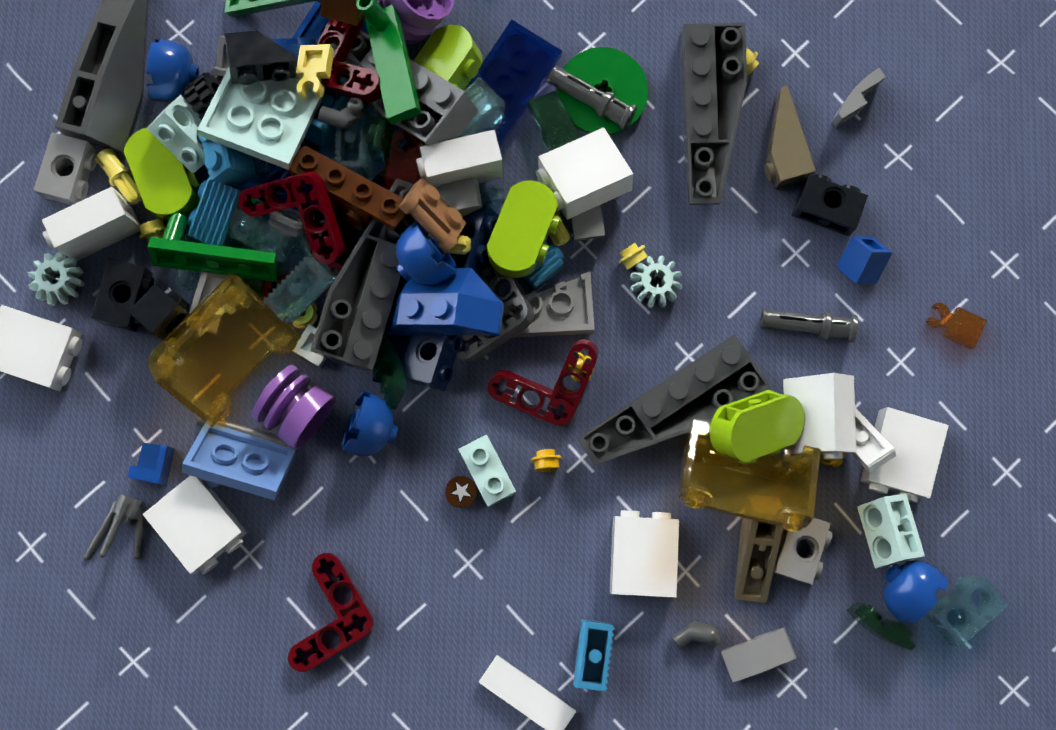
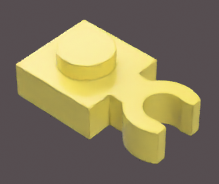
M330 44L300 46L296 74L300 78L297 84V92L302 99H306L307 91L310 88H313L317 98H322L324 87L321 84V79H330L334 50Z

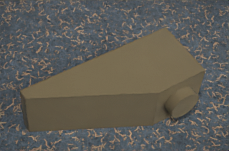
M788 85L781 87L775 99L766 164H764L766 178L768 181L773 182L775 189L805 181L809 174L813 175L816 172Z
M747 497L740 531L734 593L735 600L767 603L785 523V516L778 501Z

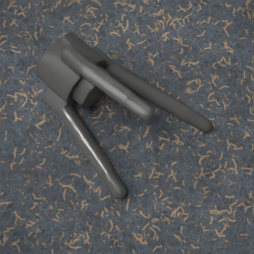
M118 494L116 502L113 501L108 515L90 543L83 559H90L113 519L114 521L99 556L101 558L106 556L120 523L132 525L133 519H136L133 557L134 559H139L143 521L145 518L143 513L146 512L141 509L143 501Z

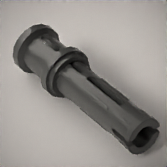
M557 65L549 74L548 84L559 88L568 95L595 109L598 117L603 118L605 116L619 124V128L623 131L631 123L637 111V106L634 104L631 106L615 98L613 92L607 91L604 93Z
M763 309L760 328L818 334V337L823 340L833 337L847 339L849 343H854L858 330V316L851 315L850 318L832 316L830 312H825L818 316Z

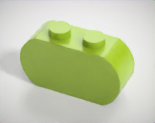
M445 25L436 29L414 59V62L463 91L471 79L477 75L483 61L482 53L472 36L464 27L459 25Z
M147 128L135 132L128 139L124 148V154L145 208L156 218L163 219L165 222H168L170 215L173 213H180L189 217L199 203L196 187L200 186L196 173L190 172Z
M531 180L519 182L510 188L487 243V253L491 265L504 276L512 278L524 277L534 271L537 262L543 264L549 246L545 245L549 234L555 235L561 218L556 216L558 203L554 193L543 183Z
M766 390L719 407L710 424L711 443L718 453L737 459L739 463H755L759 457L767 454H778L783 448L797 442L804 427L803 407L794 396L779 394L772 390Z

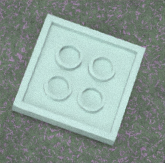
M228 67L197 129L198 136L289 170L322 98H317L313 88H310L307 91L306 99H302L297 92V84L300 80L297 75L296 78H288L280 82L269 80L258 81L250 85L232 84Z

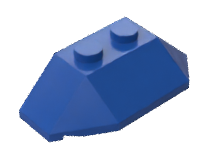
M455 268L457 269L455 274L437 285L427 286L418 284L413 279L406 280L394 297L385 333L388 335L500 336L504 304L472 268Z

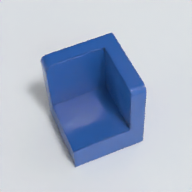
M852 236L837 268L856 284H876L893 252L873 236Z
M143 443L138 465H130L127 478L167 485L175 448Z

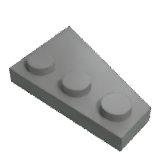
M591 272L581 274L579 278L566 283L565 281L557 283L554 287L539 293L533 292L526 295L533 308L534 318L527 328L512 338L594 334ZM519 308L515 310L516 316L514 318L517 320L521 318L520 312L522 310ZM503 317L502 321L507 325V327H509V325L505 322L507 321V319Z

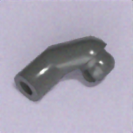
M352 98L347 103V107L341 111L322 106L318 120L346 129L363 119L366 112L364 102L361 99Z
M698 621L689 623L671 636L679 650L694 640L705 643L709 648H714L721 642L719 630L714 625Z

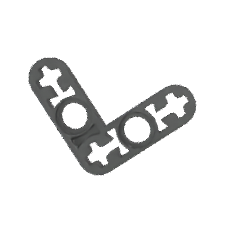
M490 261L485 264L480 277L503 302V317L507 319L505 322L509 327L502 321L500 336L488 339L486 335H478V338L477 335H462V347L456 354V358L465 363L478 361L527 328L534 318L533 308L517 279L500 273L496 276L489 270ZM505 282H510L511 290L509 294L500 297L498 294L499 287ZM517 308L522 310L520 312L521 318L518 320L514 318ZM466 343L472 344L469 346L470 352L468 354L464 353Z

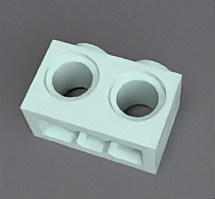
M179 95L154 119L147 129L190 172L194 173L205 164L203 142L200 141L197 131L202 120L199 118L200 115L193 111V106L182 95Z
M487 434L458 449L488 507L516 493Z
M907 494L885 496L857 506L875 568L893 566L894 564H901L925 556Z

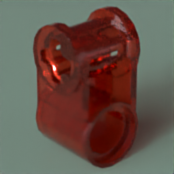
M404 130L398 131L392 140L385 189H390L397 178L412 184L418 181L419 170L416 159L419 158L420 140ZM404 138L410 139V144L415 145V148H409L408 153H403L402 147L397 146V143H403Z

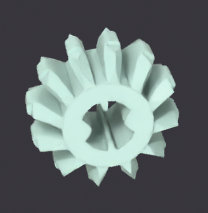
M57 252L54 258L49 253L44 254V263L38 260L33 261L37 270L27 272L29 277L35 279L28 286L31 290L37 291L35 295L40 301L46 300L49 305L55 306L58 300L64 305L68 304V295L75 298L79 297L75 288L84 286V282L78 279L84 272L80 267H76L77 261L72 257L66 259L63 253ZM57 274L60 275V278H54V277H55ZM53 280H58L56 284L52 283Z
M647 256L645 259L646 265L640 262L635 265L637 272L630 275V280L636 282L630 287L631 292L641 291L636 300L640 303L645 297L648 298V308L654 306L655 300L658 301L661 308L666 306V298L674 302L677 298L674 291L682 289V284L676 281L681 278V272H671L675 266L674 261L669 262L667 266L663 265L664 256H659L657 263H654L651 256ZM651 276H653V279L657 276L662 280L660 288L659 284L656 287L651 286Z

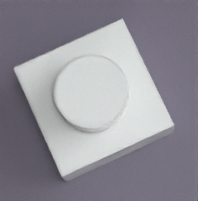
M308 324L292 351L321 368L326 358L310 351L317 329Z

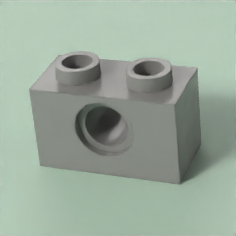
M51 132L33 191L44 199L71 206L85 199L89 188L87 181L90 171L94 170L97 164L95 160L97 158V150L88 141ZM74 166L70 175L63 176L64 170L67 167Z
M796 511L788 512L773 573L803 584L813 585L814 580H818L822 573L823 562H820L823 549L827 550L831 543L832 532L829 531L831 523ZM801 540L806 541L810 547L809 554L805 558L800 557L796 551V546Z

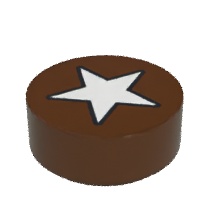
M466 476L454 477L446 486V498L455 507H468L477 497V487Z

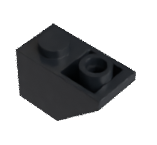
M259 31L224 33L232 84L250 85L258 81L273 80L280 82L288 78H296L294 54Z

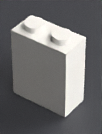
M604 127L538 156L539 169L536 170L537 179L552 190L558 203L557 211L561 210L567 220L632 191L633 172Z
M495 129L421 146L422 157L416 159L420 178H423L434 187L469 178L478 179V183L503 178L502 157Z
M113 187L42 219L46 231H43V236L50 248H56L59 253L72 257L76 261L140 231V223L131 204Z
M1 305L0 372L61 391L62 386H65L70 379V365L73 357L77 356L81 350V336L83 333L71 327Z
M828 373L783 379L784 395H791L799 400L803 407L805 418L804 427L799 439L795 444L785 447V454L798 455V461H817V455H823L825 460L843 459V453H856L854 376Z
M889 407L879 410L874 428L894 447L896 457L871 473L864 468L860 482L869 484L868 489L877 493L887 494L888 490L900 494H907L908 501L911 503H918L919 499H929L949 425Z
M191 475L143 513V516L190 574L201 572L204 575L212 570L219 563L216 558L225 551L230 554L244 542L241 538L248 533L214 490L208 488L207 482Z
M621 510L620 516H614L612 523L610 594L676 598L679 519H671V513L652 512V518L639 517L640 511Z

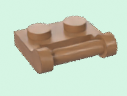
M423 178L419 179L412 186L399 205V208L405 214L409 213L439 243L438 247L444 253H447L458 242L457 238L466 222L463 220L460 212L451 207L440 196L438 190L433 185L428 184Z

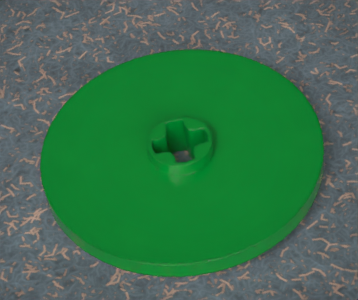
M609 47L591 48L574 56L564 67L566 72L578 77L594 88L600 89L602 85L606 86L608 92L615 94V98L629 106L633 104L637 106V111L626 129L630 128L642 115L648 99L647 79L640 65L628 54ZM558 88L560 108L565 117L576 128L588 134L603 127L609 135L623 132L619 128V124L605 116L603 118L598 117L595 109Z

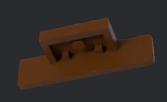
M307 146L301 148L288 170L293 175L311 171L318 173L325 182L334 212L344 217L354 227L361 226L366 229L373 218L396 230L407 216L399 208L400 203L403 201L402 197Z

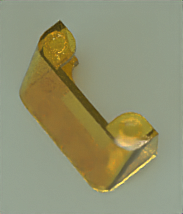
M234 273L227 276L153 350L148 358L147 365L158 385L209 426L213 427L218 421L224 420L231 411V398L229 394L271 352H274L276 355L290 353L296 347L301 336L252 287Z
M693 420L684 443L679 498L687 507L692 509H709L782 526L787 531H800L802 528L807 527L814 518L821 449L805 445L803 452L798 455L791 456V451L785 449L781 457L767 454L759 457L755 463L742 464L737 459L722 455L714 449L710 440L709 423Z

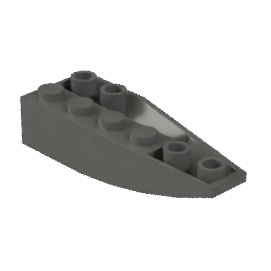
M102 0L82 44L55 124V128L63 135L88 141L91 145L106 149L110 148L124 153L125 145L131 137L143 99L148 0Z
M745 23L684 24L679 39L682 123L689 205H720L747 85Z
M360 30L344 63L371 69L377 73L369 35ZM340 41L331 44L333 50L337 49ZM409 59L421 113L395 125L427 145L460 136L479 110L465 91ZM360 81V84L365 89L367 86L363 85ZM381 97L377 101L372 102V104L387 119Z
M397 178L389 191L404 199L414 184ZM409 213L396 230L373 218L371 219L329 288L311 346V352L363 371L373 370L401 277L396 268L400 263L396 256V244L401 234L416 222Z
M734 334L578 437L577 440L592 463L597 465L710 425L719 407L763 392L771 386Z

